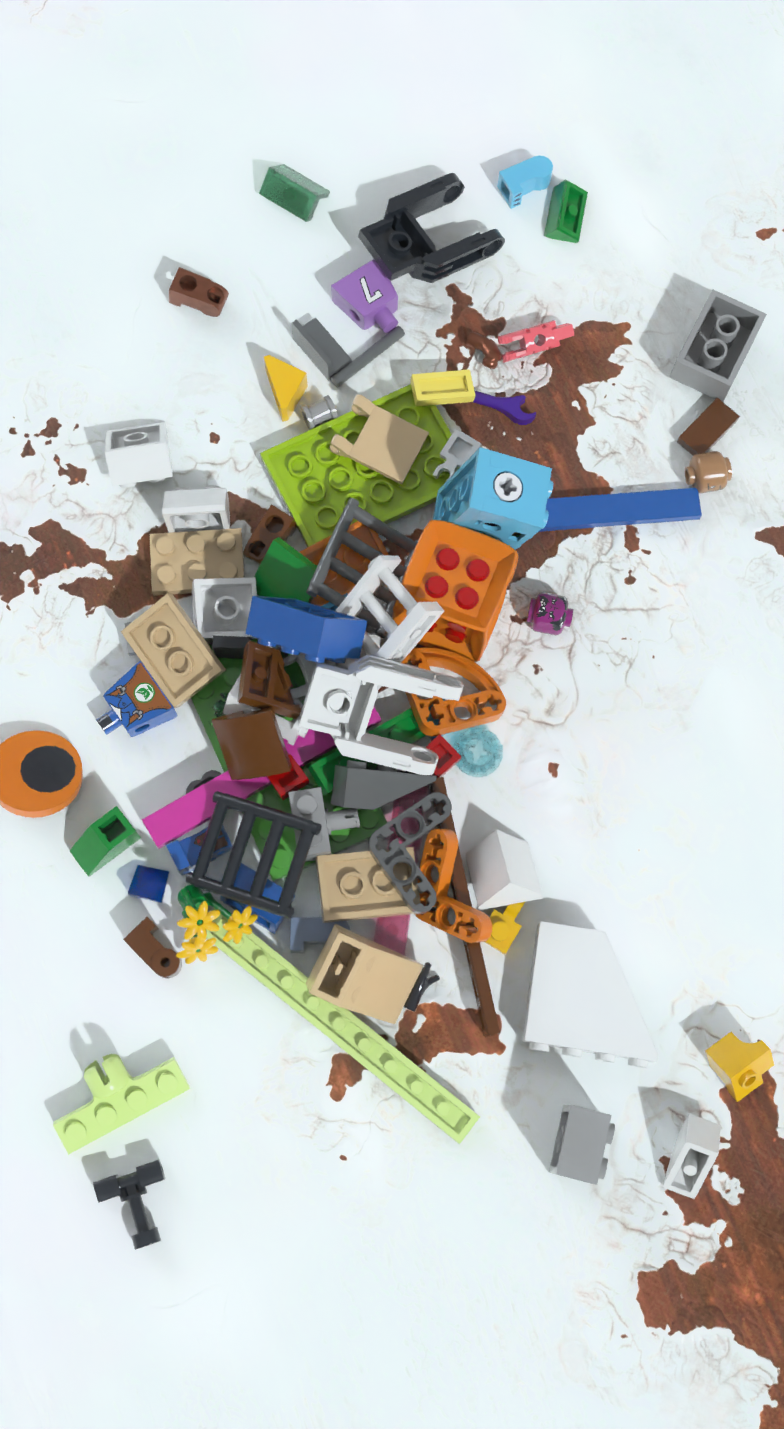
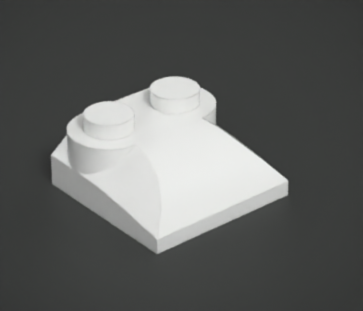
M255 577L193 579L192 606L194 625L207 644H213V635L257 639L245 634L252 596H257Z

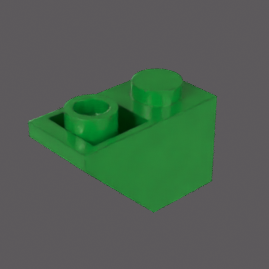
M115 806L91 824L69 852L87 876L90 877L141 839V837L120 809Z

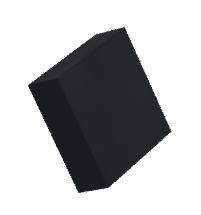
M213 635L212 647L217 658L243 659L244 647L250 641V637Z

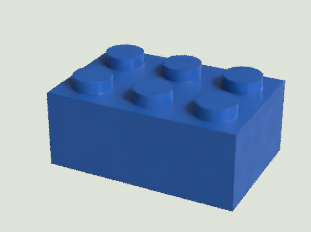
M252 596L245 634L258 638L257 643L270 647L280 645L281 651L294 655H300V652L304 653L305 659L309 661L324 663L326 658V660L345 663L346 658L360 659L367 620L298 599Z

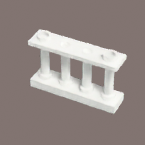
M379 555L369 563L366 573L336 611L357 617L366 606L388 633V640L379 648L365 631L362 648L368 655L401 663L442 615L444 610L438 602H417L392 572L402 561L399 556ZM383 583L407 610V616L399 626L374 597V594ZM346 658L345 663L339 664L343 669H347V666L354 661Z

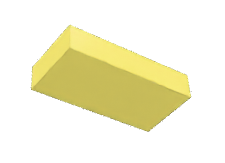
M470 370L412 374L410 379L415 407L473 402L476 396Z

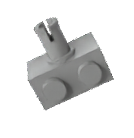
M321 787L289 792L292 814L322 825L319 835H314L306 862L314 861L316 856L331 855L328 836L331 834V831L360 827L357 808L332 812L324 809ZM294 829L297 845L301 831Z

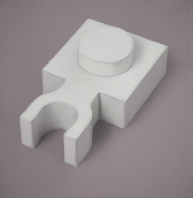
M455 429L440 452V457L446 461L435 469L432 474L433 477L438 479L442 472H449L451 477L479 447H482V444L460 430Z

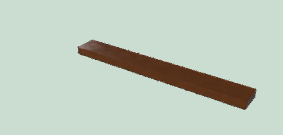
M438 777L435 782L430 783L431 794L440 792L448 797L444 777ZM432 801L434 811L440 816L443 815L441 812L444 807L443 803L436 804ZM450 813L448 818L438 825V829H451L456 834L452 813ZM458 845L450 881L453 898L472 907ZM468 922L466 924V926L470 925L475 927L474 922ZM463 941L483 1036L498 1035L500 1030L480 942L468 943Z

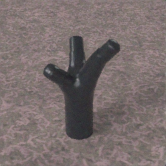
M425 963L405 1002L404 1007L411 1011H416L425 990L431 984L440 980L437 974L427 978L431 968L430 963Z

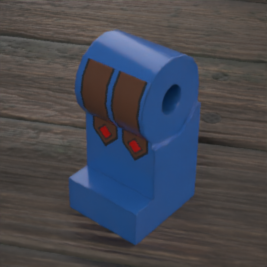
M223 825L210 862L229 852L233 847ZM208 827L181 841L176 840L166 845L182 876L194 871Z

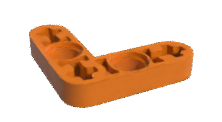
M433 829L428 833L425 841L420 870L436 892V903L433 907H437V909L430 910L424 914H415V916L419 920L465 942L477 943L487 941L492 933V922L489 916L482 911L447 896L458 850L457 835L451 829ZM434 866L437 867L439 872V878L436 883L431 877V871ZM419 892L420 902L424 907L428 906L426 903L429 897L428 893L424 892L421 894ZM450 908L454 910L456 915L453 925L450 924L447 917ZM468 922H474L475 927L470 925L466 926V924Z

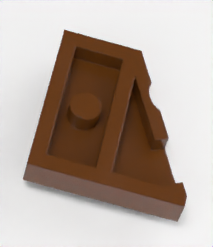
M249 641L244 647L237 702L259 709L273 707L274 713L297 719L301 714L300 704L295 705L290 689L293 685L289 675L284 670V661L280 650Z

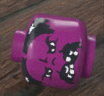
M541 592L537 595L536 599L531 598L527 622L531 623V627L535 632L556 636L562 633L564 626H571L574 609L568 608L566 597Z

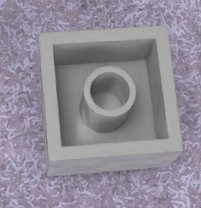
M564 1105L549 1173L597 1185L599 1178L604 1179L608 1164V1158L603 1157L606 1143H612L615 1131V1124L610 1123L612 1115L575 1105Z

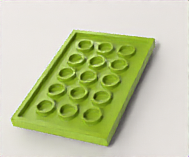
M411 384L372 401L374 405L429 432L402 485L348 457L340 456L330 451L331 440L337 434L347 439L353 445L355 444L369 417L358 415L353 411L260 453L261 460L291 517L295 519L296 526L307 548L332 535L350 498L358 500V507L386 524L436 502L438 490L450 477V473L442 472L438 479H435L432 474L440 464L445 463L446 460L440 457V452L452 434L436 405L415 407ZM353 518L351 524L357 522V520Z

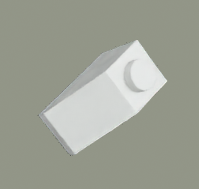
M690 1113L688 1114L677 1136L663 1181V1188L695 1199L719 1154L721 1125Z

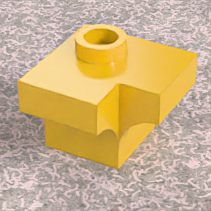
M732 1032L705 1050L709 1066L719 1076L729 1094L737 1102L763 1083L762 1074L774 1066L771 1049L762 1040L756 1043H745L739 1040Z

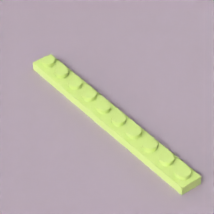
M221 914L213 920L219 926V930L209 931L206 929V939L216 938L214 945L458 1144L463 1141L480 1118L479 1115L348 1009L310 994L306 985L308 977L254 933L250 935L243 933L242 939L238 944H235L233 939L224 942L223 937L228 930L222 926L228 920Z

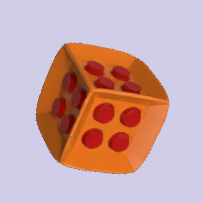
M430 520L417 542L405 571L402 585L417 602H438L444 612L417 644L426 648L452 651L473 662L480 661L499 617L507 587L514 576L518 563V552L495 538L466 527L442 520ZM397 599L394 604L392 619L399 626L406 618L407 610Z

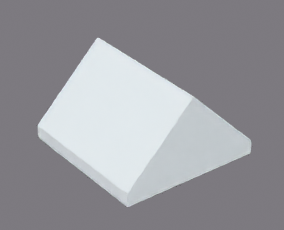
M495 830L466 853V861L479 910L543 899V893L528 842Z

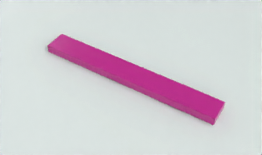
M373 707L366 730L381 722V717L375 707ZM312 729L308 730L304 738L298 736L294 745L287 743L288 740L283 739L288 755L291 754L300 768L337 747L331 734ZM226 771L145 817L142 821L157 848L160 849L211 819L216 805L213 802V795L216 791L247 799L268 787L271 783L266 776L231 780L229 771Z

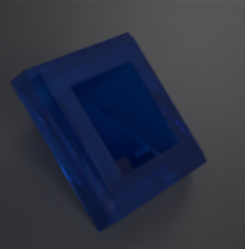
M138 865L130 884L128 895L134 898L162 903L170 872Z

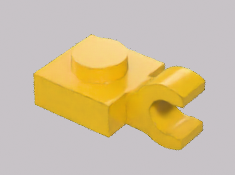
M525 902L508 905L503 914L495 909L489 917L492 922V933L490 938L484 941L486 944L504 955L507 953L522 927L514 920Z

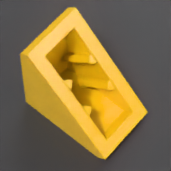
M271 355L263 356L265 371L282 422L288 421L308 387L307 373Z

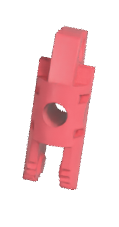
M555 320L498 336L499 344H508L519 340L521 349L502 354L503 363L559 347V340L574 336L572 324L565 323L556 326ZM536 335H538L539 339L538 342L535 344L534 339Z

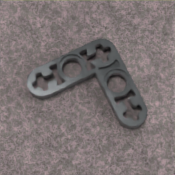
M440 792L429 794L380 827L371 835L368 842V849L372 857L407 907L417 914L427 913L433 908L436 903V892L406 850V847L443 823L450 815L452 810L451 801L445 794ZM431 801H434L436 804L442 802L444 805L441 810L443 815L440 816L437 812L433 813L426 819L431 824L426 826L422 815L431 808ZM417 809H421L422 815H421L419 812H417L416 810H417ZM414 818L419 824L418 832L413 835L405 834L401 829L403 819ZM394 827L397 836L404 842L399 844V840L396 838L389 844V852H386L384 849L378 851L375 848L378 844L377 837L386 840L393 835L394 832L390 828ZM399 862L408 864L411 868V876L406 880L397 879L393 874L395 864ZM417 877L420 883H417L415 887L421 894L424 892L428 893L429 897L426 900L428 906L424 907L422 903L415 905L413 902L416 897L415 892L412 888L405 892L402 887L410 885Z

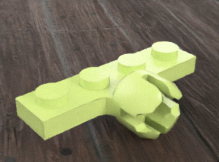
M109 1054L102 1057L104 1060L102 1066L107 1074L106 1076L97 1060L92 1062L84 1071V1079L93 1094V1099L53 1122V1127L68 1155L189 1090L190 1085L175 1057L136 1077L129 1075L117 1054Z

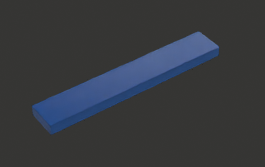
M697 488L551 498L547 499L546 510L549 512L547 524L544 529L538 532L700 520L702 513L699 492Z

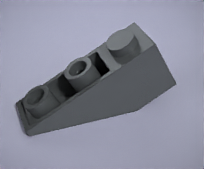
M347 760V766L335 765L331 804L346 808L374 810L435 782L437 776L396 771V768L377 764V769L366 768L367 762Z

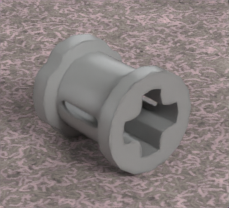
M329 395L324 396L322 401L308 407L305 404L300 406L302 416L309 430L338 417L334 403Z

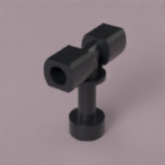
M160 1159L138 1166L136 1171L121 1177L115 1174L93 1182L98 1203L117 1196L120 1197L121 1202L128 1200L137 1234L131 1236L135 1250L161 1241L158 1227L150 1228L141 1195L147 1193L146 1186L166 1179Z

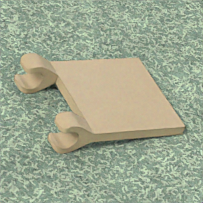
M356 395L351 410L358 415L369 418L354 445L337 434L331 440L330 451L337 455L348 457L402 485L429 432L374 405L366 397Z

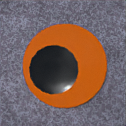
M34 730L13 735L0 744V806L5 810L22 817H45L61 811L75 799L82 785L83 770L81 758L75 747L68 740L52 732Z

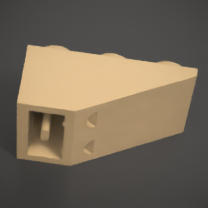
M335 924L309 975L306 985L310 994L334 1005L395 1024L424 965Z

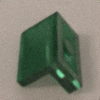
M280 164L268 168L259 194L308 222L312 220L319 200L327 198L330 191L291 167Z

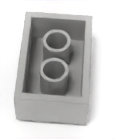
M713 289L674 364L669 378L714 399L718 397L724 402L767 314Z

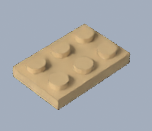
M241 528L150 534L153 596L166 595L167 593H192L193 579L245 578Z
M167 593L121 631L174 708L183 705L226 670L173 594Z
M407 847L406 850L415 861L413 847ZM370 851L316 856L323 923L417 914L412 912L404 903L370 854ZM399 862L394 865L393 874L399 880H406L411 876V868L408 864ZM417 877L410 885L402 887L405 892H408L410 888L415 892L416 897L413 900L415 905L421 903L419 891L415 887L418 883Z

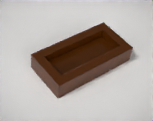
M717 397L679 436L677 443L693 456L707 453L738 421L740 416Z

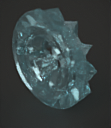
M471 727L469 730L460 733L453 746L462 756L461 760L456 764L463 773L473 777H484L493 773L499 767L503 758V745L500 743L497 735L488 731L485 727ZM481 740L483 741L482 749L487 752V755H481L475 764L473 763L474 753L469 751L468 748H475Z

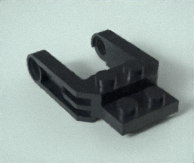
M449 173L390 198L384 219L360 229L358 238L390 281L409 273L412 278L434 283L493 256L504 245L505 238L498 229H492L482 234L478 232L438 251L436 250L435 244L415 218L452 203L463 193L465 186L455 173Z

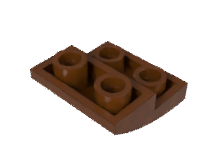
M273 707L244 714V711L211 720L231 780L259 778L291 770L292 765Z

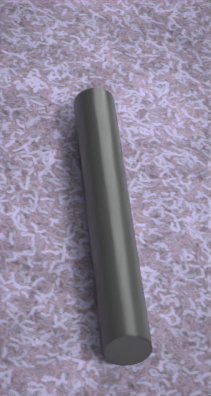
M400 326L395 327L332 376V383L338 388L405 335L404 330Z

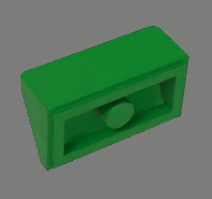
M566 179L553 188L544 233L545 237L572 243L579 242L587 191Z

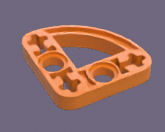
M438 648L412 649L401 662L407 664L408 661H411L412 665H418V668L430 671L429 666L450 670L470 681L480 691L462 696L459 701H443L441 697L437 696L421 699L416 694L405 692L418 727L425 735L431 737L438 736L439 734L443 735L494 722L502 716L506 708V699L495 680L478 664L460 654ZM487 701L491 705H497L495 711L491 707H484ZM457 707L466 708L470 712V718H458L454 713V709ZM430 713L433 719H439L437 725L433 721L427 722Z

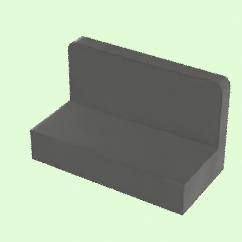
M316 317L303 326L297 319L291 323L293 340L328 381L352 362L349 355Z

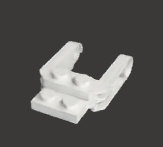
M366 655L349 664L347 669L316 662L298 721L299 727L331 734L335 745L343 756L420 775H432L434 773L439 757L432 750L365 733L378 695L377 687L381 685L428 698L437 696L459 701L464 687L460 680L442 673L372 655Z

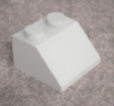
M165 422L106 431L105 456L112 486L120 485V487L127 488L135 486L138 482L150 480L152 483H159L167 480L168 477H173Z
M209 485L203 489L190 490L186 487H178L173 489V491H165L162 515L168 533L230 529L227 489L216 485Z

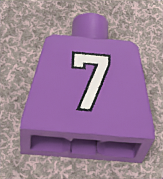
M374 259L331 285L333 303L361 329L367 330L373 325L378 324L384 333H388L398 325V320L393 315L398 309L397 292Z

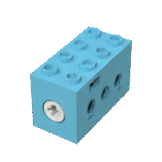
M479 447L438 490L433 520H442L466 527L495 538L516 550L538 531L544 529L547 524L549 512L546 510V503L553 490V481L550 480L552 468Z

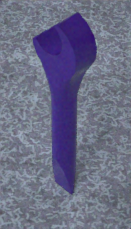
M475 391L476 396L473 403L496 409L515 424L527 425L536 417V412L527 414L520 409V406L525 403L526 397L524 395L497 397Z

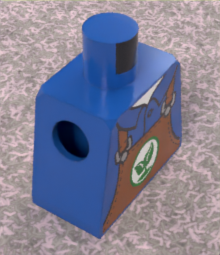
M139 661L104 693L103 697L111 710L97 718L96 721L106 735L123 725L131 737H135L176 718L178 715L143 663Z

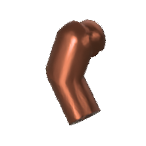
M473 331L470 333L466 345L483 352L485 357L482 360V364L490 369L497 368L498 361L502 359V354L495 341Z

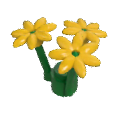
M187 885L179 891L177 900L183 909V919L177 921V925L187 928L184 939L190 940L189 942L181 943L185 950L178 952L176 957L186 958L185 963L190 964L196 958L205 962L207 954L216 953L218 947L213 946L216 943V938L206 940V929L209 931L219 930V926L213 920L220 914L228 920L222 926L228 930L223 937V941L228 942L233 939L235 944L241 941L243 933L247 935L252 934V929L249 925L253 924L258 916L256 914L251 915V906H247L242 914L238 910H234L232 914L218 903L210 892L203 893L200 888ZM209 905H211L215 909L207 912Z

